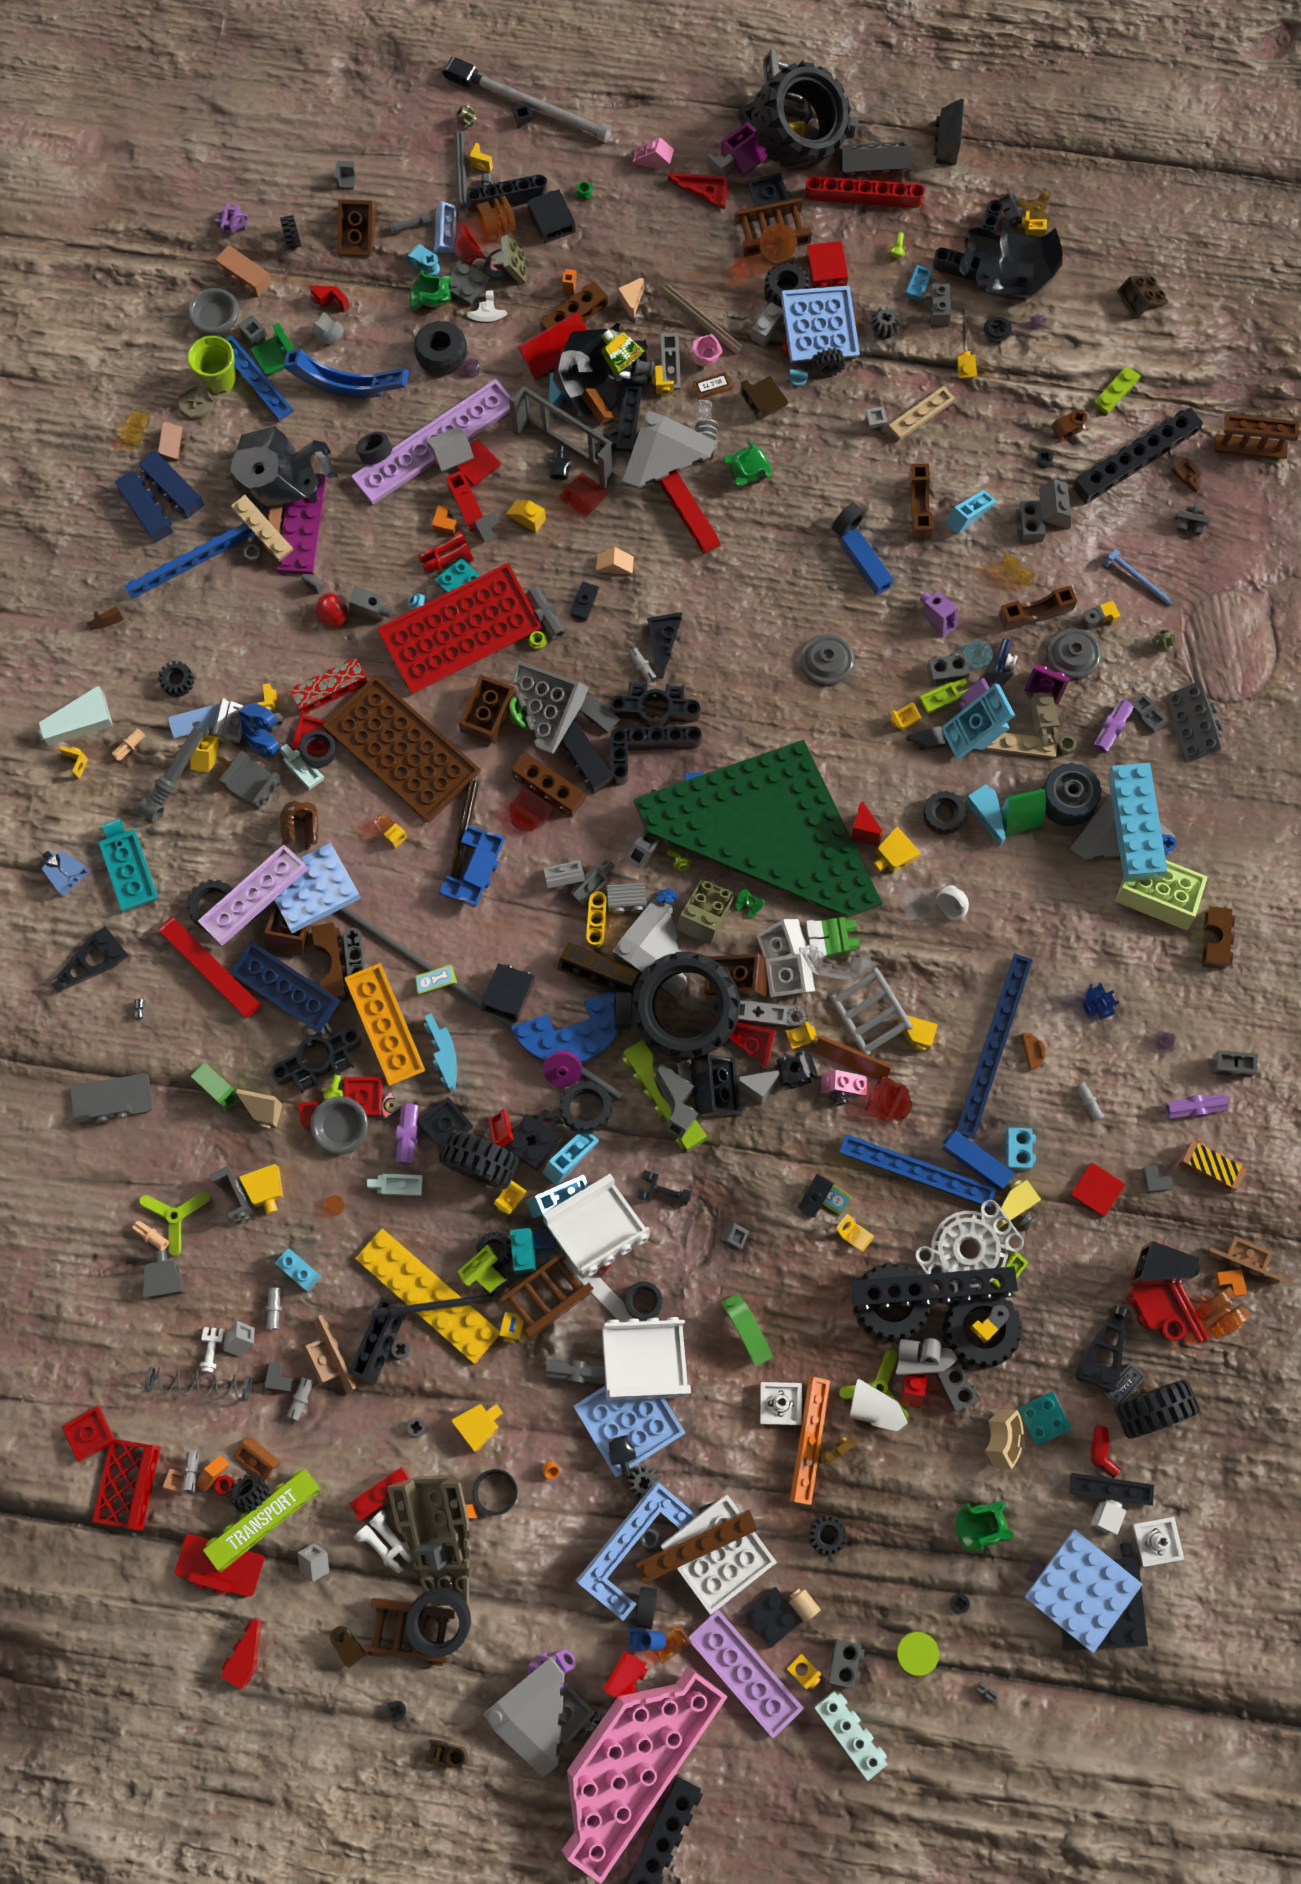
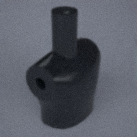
M563 446L557 447V457H549L548 468L551 479H568L569 471L571 470V459L564 458Z
M623 1435L608 1440L610 1464H620L623 1477L631 1475L628 1462L636 1459V1452L629 1436Z

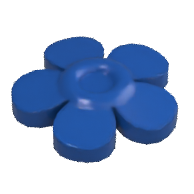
M670 888L657 892V901L660 903L665 901L666 904H671L673 899L678 898V893L673 892V889Z

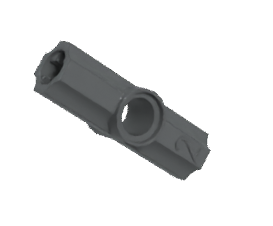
M539 586L530 588L525 595L534 609L540 624H543L552 640L561 638L566 631L557 617L554 606L551 602L547 601Z
M548 1359L545 1377L566 1379L569 1382L606 1384L604 1366L575 1360L567 1362Z

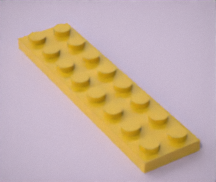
M383 1228L355 1258L407 1305L461 1298ZM470 1305L416 1312L474 1364L478 1362L500 1335V1331Z

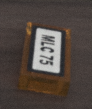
M726 371L693 381V387L698 400L732 389Z

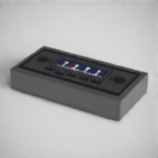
M1129 1363L1121 1372L1115 1392L1105 1390L1103 1394L1112 1403L1117 1405L1126 1401L1146 1377Z

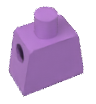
M926 592L921 596L920 601L924 604V616L942 637L957 627V606L940 592L933 596Z

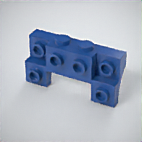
M468 825L460 843L474 849L461 881L447 875L439 894L475 908L484 888L487 889L492 879L489 876L491 871L495 872L499 862L496 859L505 838L496 833L486 832Z

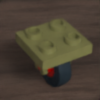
M508 235L502 236V249H496L491 252L485 261L484 268L486 274L496 281L504 280L511 275L519 284L526 283L527 270L524 265L526 258L524 251Z

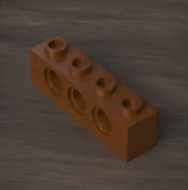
M594 281L589 285H585L580 292L572 295L568 301L558 305L552 313L545 315L541 319V332L576 311L579 312L583 322H586L608 305L607 294Z
M524 752L512 768L513 778L518 783H524L531 792L541 794L547 803H554L565 815L570 814L574 816L586 800L585 792L526 752ZM530 773L537 774L534 778L528 777ZM546 783L552 784L550 788L543 787ZM561 793L568 795L564 799L558 797Z

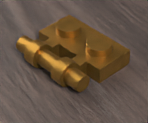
M845 1436L835 1444L837 1446L836 1449L822 1453L821 1461L824 1464L832 1463L858 1444L854 1437L848 1439Z

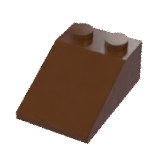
M338 200L337 254L372 256L377 220V204L375 202L367 200Z
M275 902L264 933L265 949L303 955L311 924L291 933Z
M760 954L707 956L723 966L732 976L737 986L739 997H766L768 977L765 959L767 958ZM705 978L704 994L717 995L711 983Z

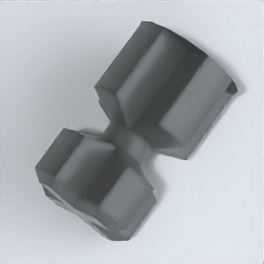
M134 1000V1008L137 1009L136 1012H133L135 1019H144L145 1013L142 1010L145 1009L146 1000Z
M982 1682L975 1689L977 1694L981 1695L983 1693L984 1699L991 1704L998 1695L992 1689L986 1690V1685Z

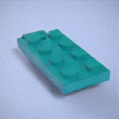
M121 818L103 823L102 828L107 839L99 841V845L121 911L125 913L160 900L136 829L125 832Z

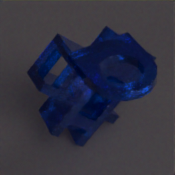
M1101 983L1092 988L1093 984H1089L1081 1003L1087 1017L1098 1014L1100 1020L1116 1014L1113 1007L1117 1006L1119 1001H1115L1113 997L1114 990L1106 993Z

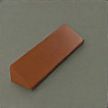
M822 1035L819 1036L814 1049V1053L881 1082H886L892 1065Z

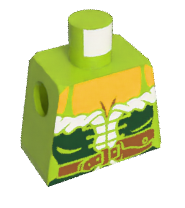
M608 329L601 335L607 343L601 350V353L615 376L619 375L645 352L624 332L615 337Z

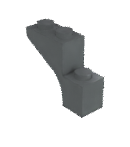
M644 829L624 859L640 869L643 868L663 839L648 835L646 829Z
M660 1065L654 1080L671 1109V1117L665 1128L682 1139L698 1115L692 1107L684 1104L694 1086L688 1080L675 1074L670 1068Z

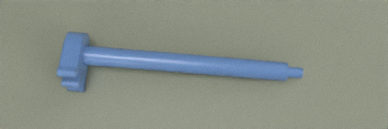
M1117 549L1107 557L1103 564L1106 568L1115 561L1164 603L1167 602L1170 606L1173 604L1169 597L1118 556L1120 552Z

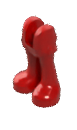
M458 531L453 538L434 548L430 547L418 555L420 562L424 563L422 568L425 572L440 570L442 566L459 558H463L468 563L474 561L462 531ZM459 547L443 556H439L452 548Z

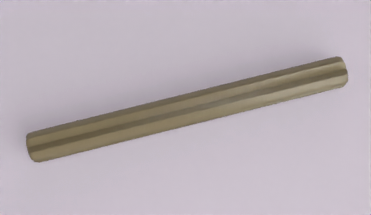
M665 284L662 287V293L735 354L742 350V345L669 284Z

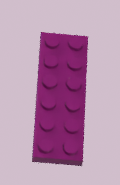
M315 473L318 480L316 492L318 502L313 504L307 497L286 503L282 537L291 545L293 551L280 562L278 561V573L314 575L327 482L325 474Z

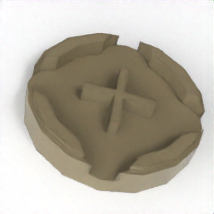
M190 386L180 393L178 406L186 418L198 420L207 417L212 412L214 399L207 388Z

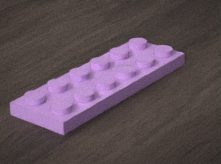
M283 845L200 918L198 922L223 946L309 868L290 849Z
M719 1609L687 1638L772 1738L777 1736L804 1709Z

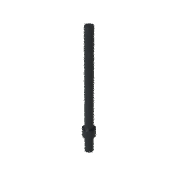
M492 1295L404 1306L388 1305L387 1308L372 1310V1317L389 1316V1318L398 1317L399 1314L492 1302Z

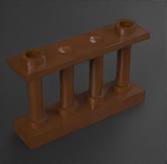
M802 198L790 199L789 201L750 209H741L734 212V224H742L746 238L742 245L743 256L747 257L785 249L786 240L793 239L794 247L810 244L812 238L811 228H803L799 212L802 211ZM792 213L796 230L787 232L782 215ZM775 217L779 234L769 235L765 219ZM758 220L763 237L753 239L748 222Z
M1226 414L1223 432L1225 435H1215L1214 452L1287 459V440L1297 441L1299 438V421Z
M564 1251L560 1254L558 1252L554 1253L548 1259L549 1262L515 1288H508L501 1294L499 1304L502 1306L508 1301L526 1324L524 1336L528 1341L590 1295L594 1289L589 1282L586 1285L580 1284L562 1262L566 1256ZM554 1266L558 1268L574 1289V1294L569 1298L567 1295L564 1296L546 1273ZM539 1277L558 1300V1306L553 1310L551 1307H547L530 1285ZM523 1289L542 1312V1318L537 1322L535 1319H531L514 1297Z
M372 1598L371 1607H376L377 1612L372 1646L366 1645L363 1651H369V1656L381 1657V1653L417 1658L430 1660V1665L443 1666V1663L449 1662V1657H429L418 1652L415 1648L413 1652L401 1650L406 1616L413 1603ZM426 1605L418 1617V1625L421 1632L425 1635L427 1619L430 1616H437L439 1627L436 1642H445L447 1624L450 1622V1619L456 1618V1612L450 1608ZM389 1609L397 1610L396 1615H398L393 1649L380 1647L385 1615Z

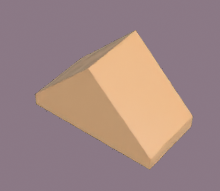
M639 278L619 288V299L631 318L635 317L644 290L643 278Z
M614 547L597 555L596 572L632 575L634 557Z

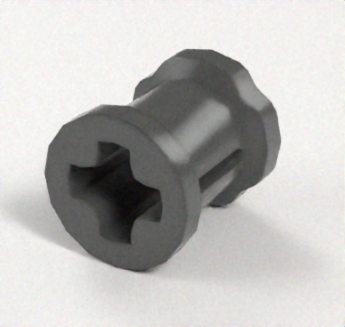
M636 359L634 375L644 374L652 377L654 361L645 362Z

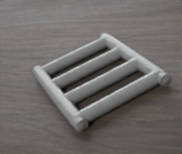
M877 967L872 970L870 975L837 996L836 994L830 996L834 1007L859 1049L864 1054L870 1055V1051L905 1029L908 1031L913 1028L909 1018ZM876 980L882 990L846 1012L841 1002ZM886 996L892 1006L856 1028L851 1018ZM896 1013L902 1023L866 1045L861 1034Z

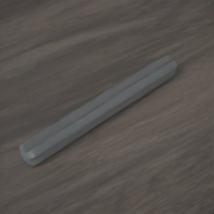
M456 132L455 151L458 207L466 208L467 185L464 133Z

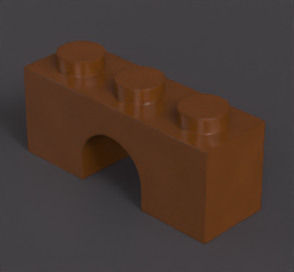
M1209 906L1205 911L1204 930L1215 932L1219 942L1215 944L1207 943L1203 947V967L1225 969L1232 963L1233 952H1231V945L1234 942V934L1231 932L1235 923V916L1232 915L1233 909Z

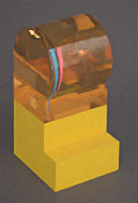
M381 812L371 821L373 826L394 848H397L407 838L406 832L384 812Z

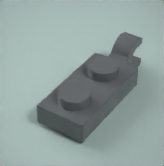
M604 859L600 862L599 867L594 865L584 876L585 881L579 882L571 890L570 894L581 906L584 907L589 902L591 894L598 892L609 880L606 875L614 869L613 863Z

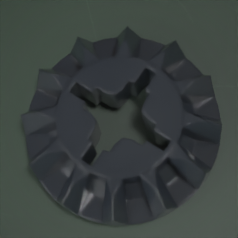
M994 316L985 322L983 331L985 332V337L990 338V341L994 340L999 343L1010 337L1012 326L1006 318ZM1000 326V331L995 333V329Z

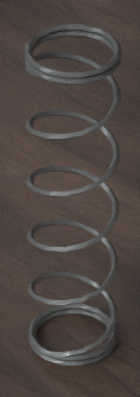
M150 1366L145 1378V1390L147 1393L152 1392L158 1378L159 1387L163 1394H168L172 1390L177 1379L178 1389L182 1396L190 1393L196 1380L197 1391L202 1398H205L210 1393L215 1381L216 1392L221 1400L228 1396L234 1383L235 1394L240 1402H247L249 1400L252 1388V1378L247 1375L244 1379L242 1399L240 1400L236 1389L235 1374L230 1388L223 1398L218 1393L217 1373L214 1374L211 1387L205 1396H202L199 1391L198 1371H196L193 1383L186 1394H183L180 1389L179 1369H177L174 1382L168 1392H164L161 1387L160 1367L156 1375L154 1366ZM151 1371H152L151 1384H150V1387H149V1379H150V1374H151Z

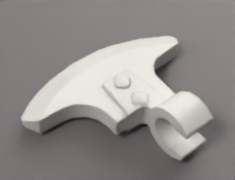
M493 290L486 291V302H479L478 310L467 313V317L481 322L496 321L507 315L505 310L495 309Z

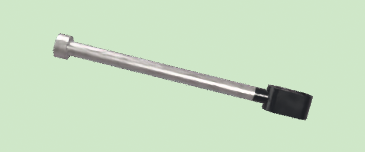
M451 57L442 70L443 76L454 83L464 87H470L474 83L523 105L529 103V106L535 110L597 135V140L604 143L610 138L612 126L606 123L596 124L478 74V69L473 64L459 58Z

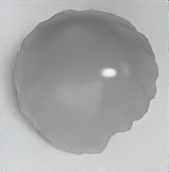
M324 312L314 324L316 338L325 344L336 343L344 332L342 325L332 321Z

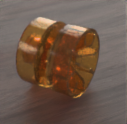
M781 223L768 226L763 231L759 242L762 256L773 264L788 261L794 254L797 246L794 231L789 226Z
M1230 1287L1223 1289L1195 1310L1202 1322L1209 1321L1212 1318L1215 1319L1208 1330L1216 1340L1225 1335L1229 1336L1244 1325L1243 1322L1251 1316L1243 1304L1231 1308V1305L1238 1297Z

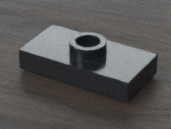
M582 581L570 611V616L588 621L600 590L599 586Z
M817 1173L801 1200L798 1209L815 1218L834 1183Z

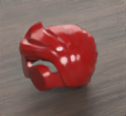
M326 593L319 598L315 614L324 626L338 628L347 621L348 608L336 594Z

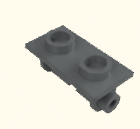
M1006 188L1008 193L999 195L998 200L1003 204V212L1010 208L1004 214L1007 220L1011 218L1010 225L1016 226L1018 221H1022V217L1025 215L1021 206L1017 207L1015 204L1018 200L1014 192L1010 194L1008 188Z

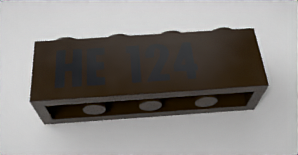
M570 942L567 943L562 952L557 968L561 972L614 993H631L639 974V970Z

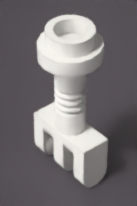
M204 1327L202 1341L208 1342L205 1362H200L201 1372L213 1373V1370L216 1369V1364L213 1363L216 1343L223 1344L225 1329L220 1328L219 1335L216 1336L217 1328H212L211 1335H208L209 1327Z

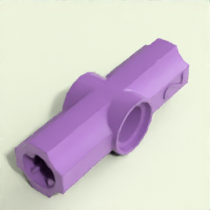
M1119 700L1112 714L1108 716L1103 724L1102 731L1093 744L1096 751L1107 754L1114 740L1118 738L1123 730L1125 722L1134 708L1131 702Z
M1225 1093L1211 1096L1195 1095L1184 1100L1165 1103V1110L1169 1120L1183 1117L1198 1118L1210 1113L1227 1111L1229 1103Z
M401 1104L400 1124L397 1126L396 1142H398L397 1164L413 1165L415 1144L418 1141V1105Z

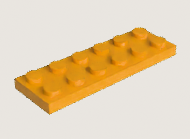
M376 964L345 977L389 1086L426 1071L382 964Z

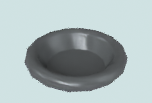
M219 288L205 289L197 293L190 301L187 309L188 320L193 328L209 335L221 334L231 329L237 322L240 313L239 304L235 297L228 291Z
M1066 628L1057 632L1050 639L1046 649L1047 660L1052 669L1065 674L1070 679H1081L1091 675L1098 668L1101 660V647L1096 638L1089 632L1079 628Z
M831 634L817 635L810 639L802 648L800 655L801 668L805 675L815 683L822 685L838 684L845 680L853 671L855 663L854 653L848 642L839 636Z
M335 1096L324 1100L316 1107L311 1117L310 1130L313 1140L320 1149L330 1154L344 1155L355 1151L363 1144L368 1134L369 1121L366 1111L357 1101L349 1097Z

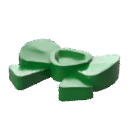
M743 889L739 893L738 902L735 905L738 911L745 904L751 906L748 917H755L757 912L763 908L765 901L764 899H757L750 895L747 889Z

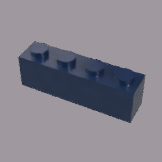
M155 450L138 463L141 468L139 471L146 480L150 479L152 481L151 484L155 490L161 491L165 500L168 503L172 502L180 515L184 514L187 518H190L204 506L201 496Z
M132 470L114 481L119 492L154 543L173 533L170 527L173 523L167 515L163 516L161 512L164 510L158 501L156 503L153 501L155 497L150 489L144 488L145 482L140 475L136 476Z

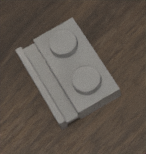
M224 698L221 699L212 734L236 743L240 742L242 727L238 708L243 705L226 701Z
M580 860L543 868L547 888L585 881Z

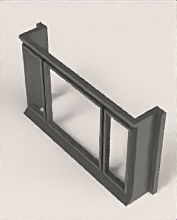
M525 386L521 388L514 398L512 396L509 397L514 433L520 435L528 424L598 468L600 488L605 491L607 490V483L615 474L612 471V442ZM528 397L540 403L542 424L531 418ZM547 409L587 433L589 454L549 429ZM594 438L605 445L598 454V460L595 457Z

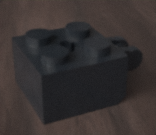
M544 1109L537 1120L526 1114L512 1133L513 1140L504 1146L505 1149L512 1152L519 1160L537 1172L560 1140L559 1135L552 1131L559 1120L557 1116L551 1119L547 1127L542 1124L549 1113L546 1109ZM535 1139L536 1145L533 1146L532 1144V1146H529L528 1141Z

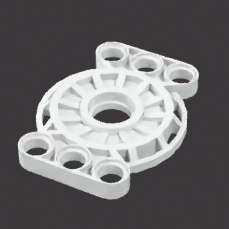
M987 1200L982 1204L981 1213L977 1211H962L947 1217L934 1233L932 1248L927 1246L920 1247L916 1252V1259L926 1274H931V1270L935 1266H939L943 1273L996 1268L1000 1257H1004L1001 1267H1005L1008 1250L1013 1252L1021 1250L1024 1240L1001 1207L995 1201ZM989 1203L996 1206V1212L993 1215H988L985 1212V1206ZM973 1214L972 1218L960 1219L959 1215ZM977 1215L982 1216V1220L977 1219ZM955 1217L956 1221L952 1222L947 1227L944 1225L950 1219ZM1000 1220H1005L1008 1223V1229L1004 1232L997 1229V1222ZM942 1228L944 1231L939 1241H936L937 1235ZM1011 1237H1018L1020 1239V1246L1014 1249L1009 1246V1239ZM972 1239L978 1243L980 1251L975 1258L967 1259L961 1254L960 1246L964 1240ZM1001 1247L1005 1248V1253H1001ZM926 1249L930 1252L931 1257L928 1261L920 1259L919 1254L922 1250ZM951 1282L954 1286V1292H958V1284ZM969 1284L973 1288L979 1287V1284Z

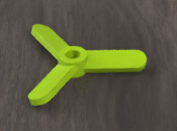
M203 1191L177 1208H172L148 1195L140 1198V1205L143 1208L167 1219L169 1222L170 1255L178 1256L181 1253V1222L184 1217L208 1203L210 1195L208 1192ZM174 1213L178 1214L176 1219H172Z
M889 1349L885 1352L876 1380L873 1383L867 1384L875 1389L878 1384L882 1385V1393L899 1403L888 1389V1382L898 1356L895 1350ZM856 1385L842 1387L839 1391L840 1398L843 1400L853 1399ZM900 1405V1407H901V1409H902V1411H903V1413H904V1416H905V1418H906V1420H907V1419H908V1413H907V1411L903 1408V1406Z

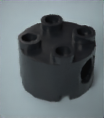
M806 1050L797 1052L795 1057L789 1059L788 1057H782L776 1060L777 1064L774 1068L775 1071L779 1072L778 1080L782 1090H786V1086H789L790 1089L798 1088L811 1083V1078H814V1080L819 1078L812 1055L807 1054ZM794 1068H800L799 1072H792Z

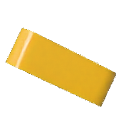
M594 892L589 898L586 938L587 945L593 950L602 948L604 944L607 901L606 896L602 892ZM598 899L603 901L600 906L594 905L593 902ZM594 918L602 920L599 924L592 923ZM593 936L600 937L598 942L590 941Z

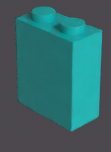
M530 1228L510 1230L514 1272L517 1277L532 1275L537 1271L532 1231Z

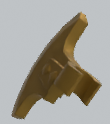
M1045 190L1034 202H1028L1024 198L1019 199V204L1024 214L1026 215V211H1030V219H1046L1044 217V212L1047 210L1045 203L1050 199V194Z

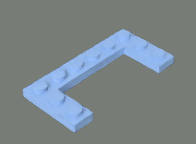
M658 1481L652 1485L576 1580L622 1621L636 1606V1603L607 1579L660 1512L679 1529L697 1517L695 1513Z

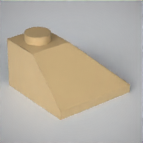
M237 1089V1095L253 1119L259 1124V1127L270 1129L271 1126L277 1127L282 1104L276 1097Z

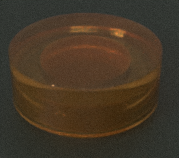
M332 1195L325 1201V1210L330 1215H340L345 1210V1202L340 1196Z

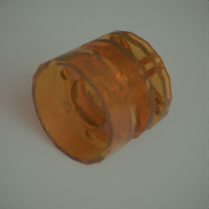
M504 195L500 196V204L497 198L493 199V208H491L488 201L476 204L478 219L487 241L499 237L498 229H501L504 235L508 234L507 227L510 233L516 232L514 213Z

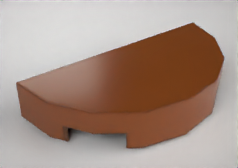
M1022 1033V1042L1030 1072L1036 1070L1042 1064L1045 1058V1047L1043 1042L1030 1033Z

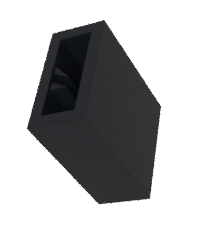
M560 189L549 191L547 194L533 197L527 201L528 212L544 244L576 232L575 220Z
M498 963L481 1001V1010L518 1023L534 986V975L525 970L514 969L511 965Z

